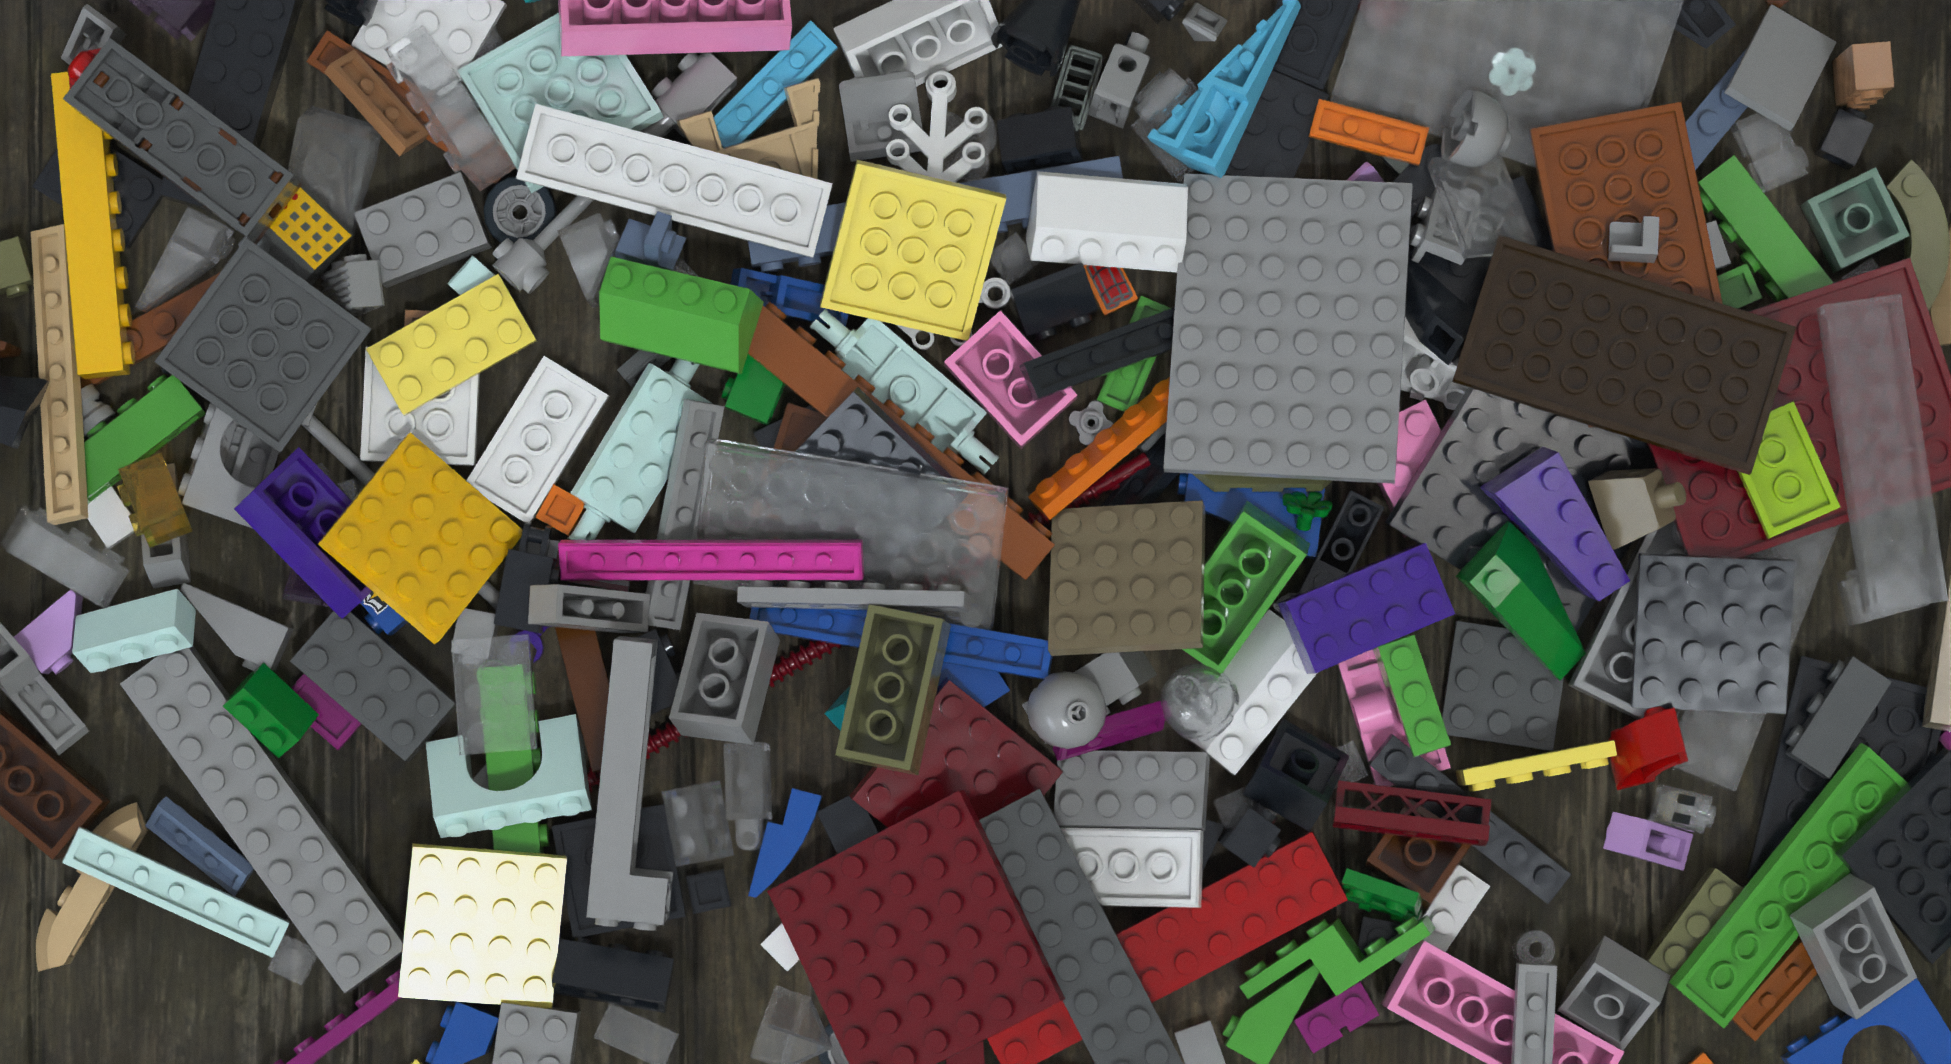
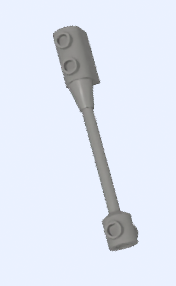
M710 52L701 53L700 55L688 53L678 65V68L683 72L673 82L668 77H665L651 93L657 98L655 102L664 118L640 132L663 138L675 129L685 139L686 137L677 125V120L712 111L737 86V77ZM577 195L534 240L518 238L513 243L509 238L505 239L492 254L498 259L493 264V267L516 290L520 292L524 289L528 294L532 293L550 273L545 268L547 263L544 250L594 200Z

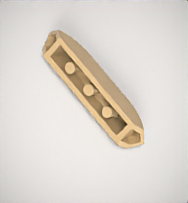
M136 802L110 814L93 830V833L136 852L148 830L145 826L144 816ZM80 870L76 871L81 875L74 887L68 885L59 898L57 905L62 907L59 913L47 908L40 922L36 939L38 972L70 964L73 961L115 886Z

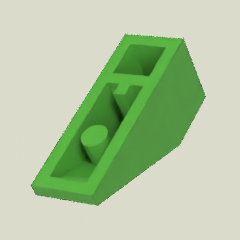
M1314 963L1242 1010L1239 1017L1232 1015L1222 1032V1035L1227 1037L1224 1045L1257 1064H1269L1319 974V970Z

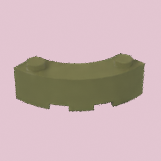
M1911 159L1893 175L1885 186L1910 235L1904 239V257L1902 260L1911 259L1929 310L1944 282L1950 253L1948 222L1940 197L1923 170Z

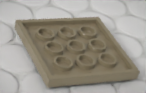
M1203 500L1066 508L1052 518L1053 534L1051 535V542L1055 546L1051 549L1048 651L1051 656L1203 648L1205 505Z

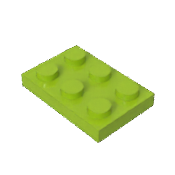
M1794 401L1770 411L1752 473L1748 475L1738 472L1767 539L1841 508Z

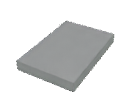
M1771 4L1766 10L1724 93L1790 131L1795 126L1836 41Z

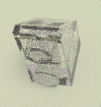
M1658 785L1649 821L1690 833L1704 834L1705 827H1712L1716 814V806L1711 805L1713 796L1667 785Z

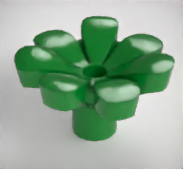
M1299 491L1292 492V494L1285 493L1282 497L1286 510L1291 514L1298 515L1296 528L1302 531L1311 529L1314 517H1327L1333 504L1326 500L1320 501L1322 494L1317 491L1310 492L1308 497Z

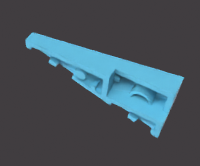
M1282 0L1283 5L1267 21L1263 19L1256 26L1257 31L1242 46L1238 44L1197 84L1198 90L1183 105L1178 103L1171 110L1172 116L1158 130L1153 128L1147 136L1148 139L1189 168L1222 178L1227 171L1301 8L1299 1Z

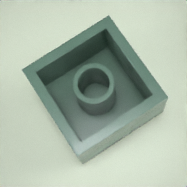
M1876 167L1800 205L1833 273L1910 236Z

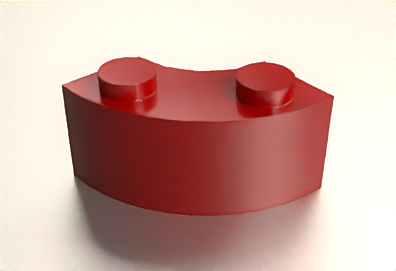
M1659 706L1648 709L1644 712V718L1610 732L1611 737L1608 741L1614 740L1617 756L1609 757L1617 790L1653 782L1662 771L1688 762L1675 707L1663 709Z

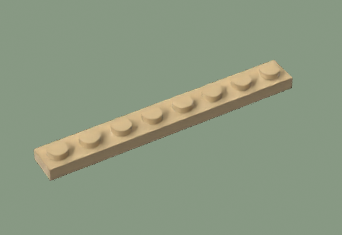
M64 224L31 232L39 378L50 381L40 407L47 522L53 525L89 518L80 376L77 374Z

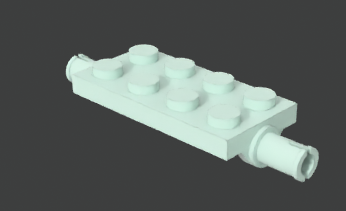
M825 308L819 317L830 328H826L817 319L810 328L814 329L836 348L834 351L836 356L846 364L842 371L853 380L859 374L876 388L872 393L875 398L883 404L889 399L905 412L901 419L913 428L918 423L935 437L931 443L943 452L948 447L955 454L959 453L984 476L990 467L979 456H983L992 465L999 458L998 455H995L973 436L975 434L973 429L987 412L881 321L867 318L857 331L855 329L850 331Z
M676 359L670 371L664 372L657 366L648 363L570 493L585 504L583 508L586 511L568 539L595 540L604 523H610L611 520L632 533L637 531L669 477L684 399L711 403L690 389L691 385H689V382L700 364Z

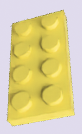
M497 274L368 347L366 351L402 414L406 416L536 342L537 339L501 276Z
M1614 740L1602 741L1455 771L1458 785H1468L1469 791H1479L1496 787L1494 781L1496 779L1506 778L1507 784L1534 780L1532 772L1543 770L1544 777L1570 773V765L1580 763L1581 769L1609 765L1607 757L1617 756Z

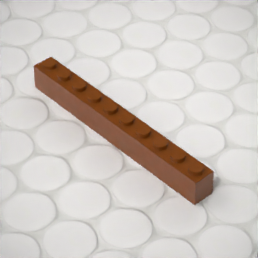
M768 302L765 307L763 306L748 354L826 418L859 387L969 492L966 498L947 517L1023 580H1027L1055 546L1049 540L1053 533L1037 520L1030 525L1019 516L1023 509L1008 496H1005L1002 501L990 492L994 485L977 471L973 476L969 475L960 467L965 461L948 447L943 452L931 443L935 437L917 423L912 428L901 418L905 412L891 400L887 399L883 404L875 398L872 393L876 388L858 374L853 380L842 371L846 364L828 350L823 355L812 345L817 340L800 326L795 331L783 322L787 315L774 304Z

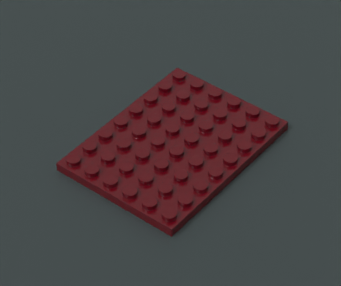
M1907 258L1749 311L1750 313L1796 327L1771 411L1794 401L1841 508L1767 539L1738 471L1647 443L1655 467L1662 471L1666 485L1680 482L1685 489L1686 502L1673 508L1676 514L1674 522L1686 555L1744 557L1950 488L1951 374L1911 259Z

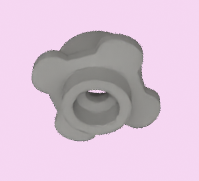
M1091 401L1087 408L1080 412L1073 411L1069 416V423L1076 427L1077 432L1080 434L1079 441L1083 445H1089L1094 441L1095 436L1099 432L1113 425L1110 420L1106 419L1103 413V404L1099 401ZM1088 420H1094L1095 425L1093 427L1088 426Z

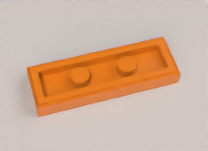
M1319 99L1309 137L1419 166L1429 128Z

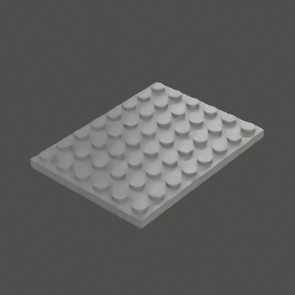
M1184 174L1183 184H1187L1188 187L1187 238L1183 260L1178 263L1164 472L1395 484L1413 184L1223 175L1222 178L1214 175Z

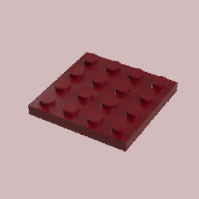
M946 677L937 688L918 776L873 766L849 796L889 828L959 790H965L978 819L981 820L1038 789L1041 790L1044 796L1063 771Z

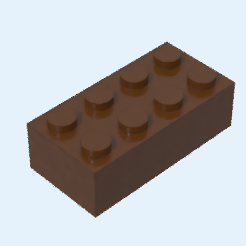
M0 707V816L52 860L62 859L78 827L87 829L111 801Z

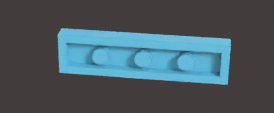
M811 20L791 39L790 50L779 51L713 117L723 148L745 142L787 100L784 87L806 81L838 49Z

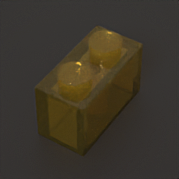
M162 453L118 469L123 484L118 485L117 489L124 506L132 505L135 513L128 515L136 537L144 534L149 548L193 531Z

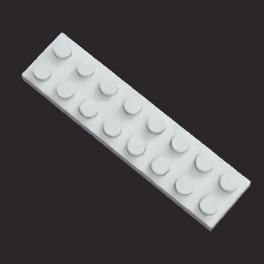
M535 104L516 179L653 216L659 211L671 215L672 221L810 258L814 257L833 184Z

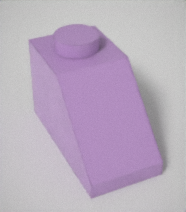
M70 589L14 636L15 640L29 654L37 669L43 674H49L53 671L56 675L73 662L71 655L73 654L75 620L77 615H81L83 596L78 590Z
M1613 812L1610 824L1606 830L1603 849L1684 871L1693 834L1653 821Z

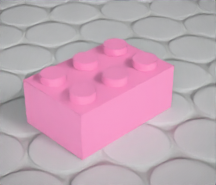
M1001 311L944 361V366L1020 449L1077 399L1075 391L1069 388L1033 401L1020 365L1042 355Z
M1426 399L1399 412L1395 484L1377 483L1391 512L1441 433V429Z

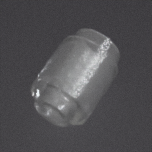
M1168 68L1164 73L1159 72L1135 96L1134 99L1138 105L1134 110L1148 124H1151L1153 121L1162 124L1172 114L1171 111L1186 99L1185 94L1190 90V87L1175 71Z
M1529 929L1521 932L1516 937L1513 943V953L1519 963L1549 964L1555 955V945L1547 933ZM1534 942H1539L1542 945V952L1538 957H1533L1529 952V947Z

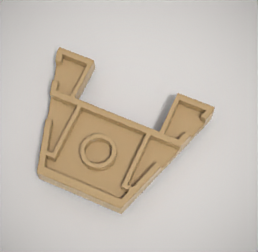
M819 78L784 87L794 122L793 127L722 148L712 111L677 120L678 127L691 146L818 179L817 126H819Z

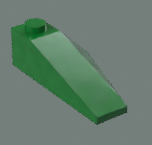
M1507 521L1455 577L1560 681L1586 652L1536 548L1510 521Z

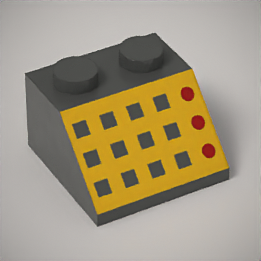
M302 185L257 243V246L313 286L355 234ZM243 237V239L238 243L239 247L246 237Z

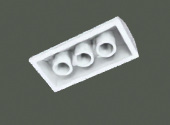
M892 0L833 29L855 77L866 78L885 75L893 71H911L915 75L917 87L925 83L933 72H949L996 50L991 36L999 24L989 0Z
M1037 171L1026 233L1030 260L1177 272L1178 263H1181L1183 260L1187 238V184Z
M1268 610L1221 676L1219 674L1215 675L1174 726L1178 732L1203 752H1207L1210 758L1232 775H1236L1317 674L1306 673L1285 620L1271 610Z

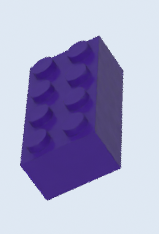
M1426 543L1411 546L1278 603L1307 674L1318 673L1455 614Z

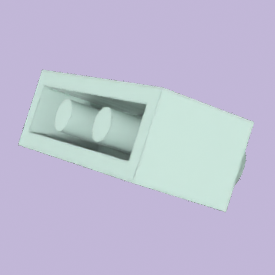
M178 589L77 615L72 653L90 673L193 647L196 609Z

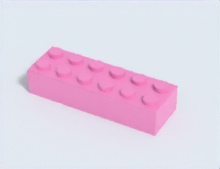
M558 0L561 56L790 50L792 32L790 0Z
M1424 940L1412 946L1380 1004L1487 1064H1511L1515 991ZM1555 1013L1552 1064L1619 1063L1624 1051Z

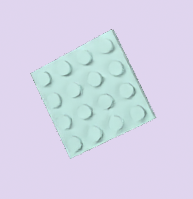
M559 13L457 70L517 171L535 104L639 132L664 118L658 105L626 55L561 56ZM525 182L531 193L544 187Z

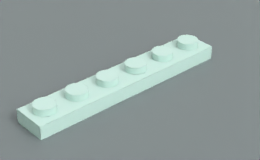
M80 826L62 860V863L272 958L289 925L288 920Z

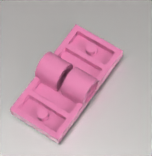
M1373 649L1337 664L1367 761L1371 760L1390 734H1393L1410 748L1390 687L1385 688ZM1445 748L1420 755L1439 771L1451 768ZM1369 765L1375 785L1394 786L1392 782Z

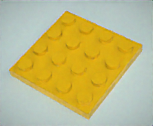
M410 432L319 541L318 545L435 645L441 640L504 560L508 549H512L522 536L523 529Z

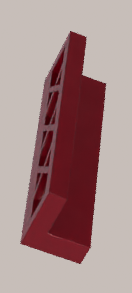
M1338 780L1333 827L1486 847L1490 830L1491 799ZM1345 791L1361 793L1370 805L1364 810L1343 807ZM1369 794L1382 795V796L1379 797L1377 800L1374 801L1373 798H1372ZM1389 796L1399 797L1408 810L1403 814L1383 812L1378 805ZM1408 799H1415L1420 801L1417 802L1415 805H1412ZM1427 801L1437 802L1446 815L1441 819L1421 817L1417 809ZM1446 803L1455 804L1458 806L1451 811L1450 808L1446 805ZM1465 806L1482 808L1480 824L1460 822L1455 814Z

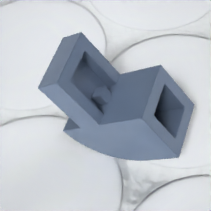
M657 211L651 226L628 219L615 250L616 258L673 271L686 238L672 231L671 215Z

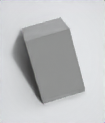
M86 4L81 10L61 59L70 65L81 51L102 48L109 38L120 44L127 34L90 5Z

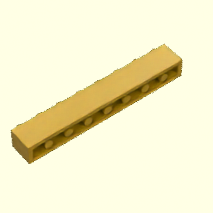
M68 72L52 73L51 81L77 374L84 379L130 375V364H135V350L133 342L127 341L126 327L132 325V316L129 304H124L123 289H128V274L126 267L121 266L120 252L125 251V238L122 228L117 229L116 214H121L122 204L119 191H114L112 177L118 176L117 157L115 153L111 154L109 139L114 138L77 112L63 99L70 90Z

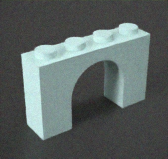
M576 714L538 721L542 748L541 765L528 782L515 789L506 791L488 790L473 781L471 758L463 735L426 742L433 818L440 838L460 837L466 833L488 829L498 830L504 826L525 822L535 823L546 818L562 815L572 816L579 812L592 810L583 737Z

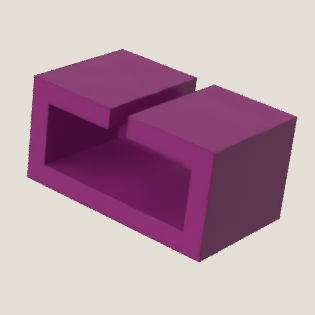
M1359 981L1338 996L1333 993L1295 1015L1293 1022L1307 1047L1314 1054L1343 1037L1339 1029L1345 1027L1347 1031L1351 1032L1379 1016V1013Z

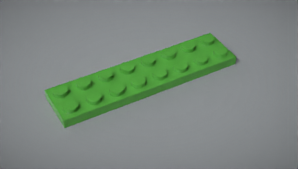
M1860 743L1671 978L1669 983L1716 1024L1725 1028L1799 936L1789 915L1849 874L1850 870L1835 853L1908 782L1870 747Z

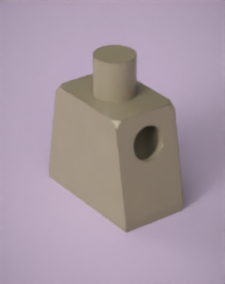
M1658 468L1607 471L1588 481L1606 538L1613 550L1671 523L1676 519L1673 507L1683 505L1686 502V492L1680 482L1666 485L1662 471Z

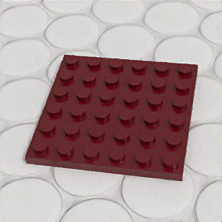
M959 790L767 891L849 1064H938L1065 1000L965 790Z

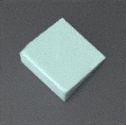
M472 255L447 284L461 295L495 275Z

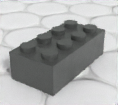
M353 610L343 619L333 611L290 660L300 671L407 762H410L426 742L430 740L460 705L391 643L376 633Z

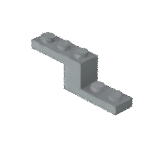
M0 622V688L54 751L60 755L87 734L89 730L40 674L29 654Z

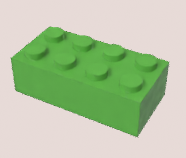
M1246 501L1204 561L1203 648L1182 650L1221 676L1304 560L1310 543L1249 501Z

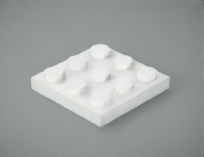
M378 0L372 19L367 26L362 25L351 46L451 103L463 82L457 70L476 60L507 4L501 0Z
M365 350L360 460L385 462L403 438L411 432L446 464L476 466L480 373L404 416L368 352Z

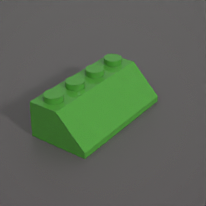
M610 257L599 291L600 339L617 345L741 374L764 302L748 288Z

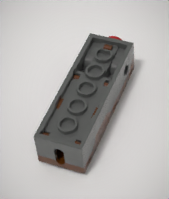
M109 38L102 48L81 51L69 65L70 90L63 99L72 108L257 245L302 186V183L291 172L113 39Z

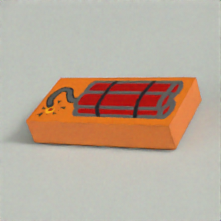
M1084 265L1094 298L1104 317L1138 300L1123 268Z

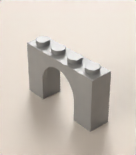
M210 402L204 418V423L210 424L205 439L198 437L191 458L197 460L192 475L184 474L178 494L184 496L183 505L253 529L234 508L255 488L235 480L225 469L221 457L223 437L235 420ZM316 405L303 421L302 426L309 427Z

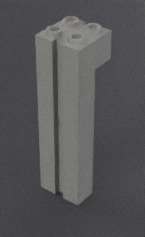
M619 636L614 639L586 915L588 918H595V924L600 926L617 927L619 922L627 921L634 922L633 928L654 931L657 929V926L664 925L669 918L673 871L635 868L658 640Z

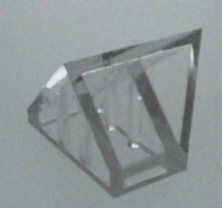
M775 985L750 1057L768 1064H800L833 1049L812 998Z

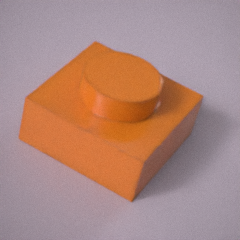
M553 484L535 518L569 536L582 516L585 504L569 492Z

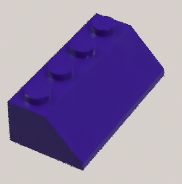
M298 447L246 496L234 510L343 619L372 591L322 549L318 543L352 501Z

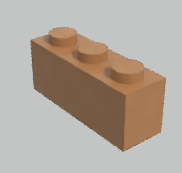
M1890 41L1852 44L1832 61L1836 106L1847 105V107L1858 111L1868 110L1870 105L1877 104V100L1883 99L1884 95L1894 88Z

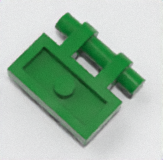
M1348 868L1346 869L1342 885L1345 892H1347L1346 897L1348 901L1359 904L1358 908L1369 912L1375 909L1391 915L1392 920L1401 923L1412 916H1415L1417 921L1421 919L1422 910L1420 907L1422 899L1420 893Z

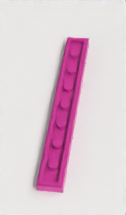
M560 540L558 543L560 580H863L864 578L863 540Z

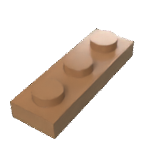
M355 49L330 63L324 71L399 157L424 142L430 134Z

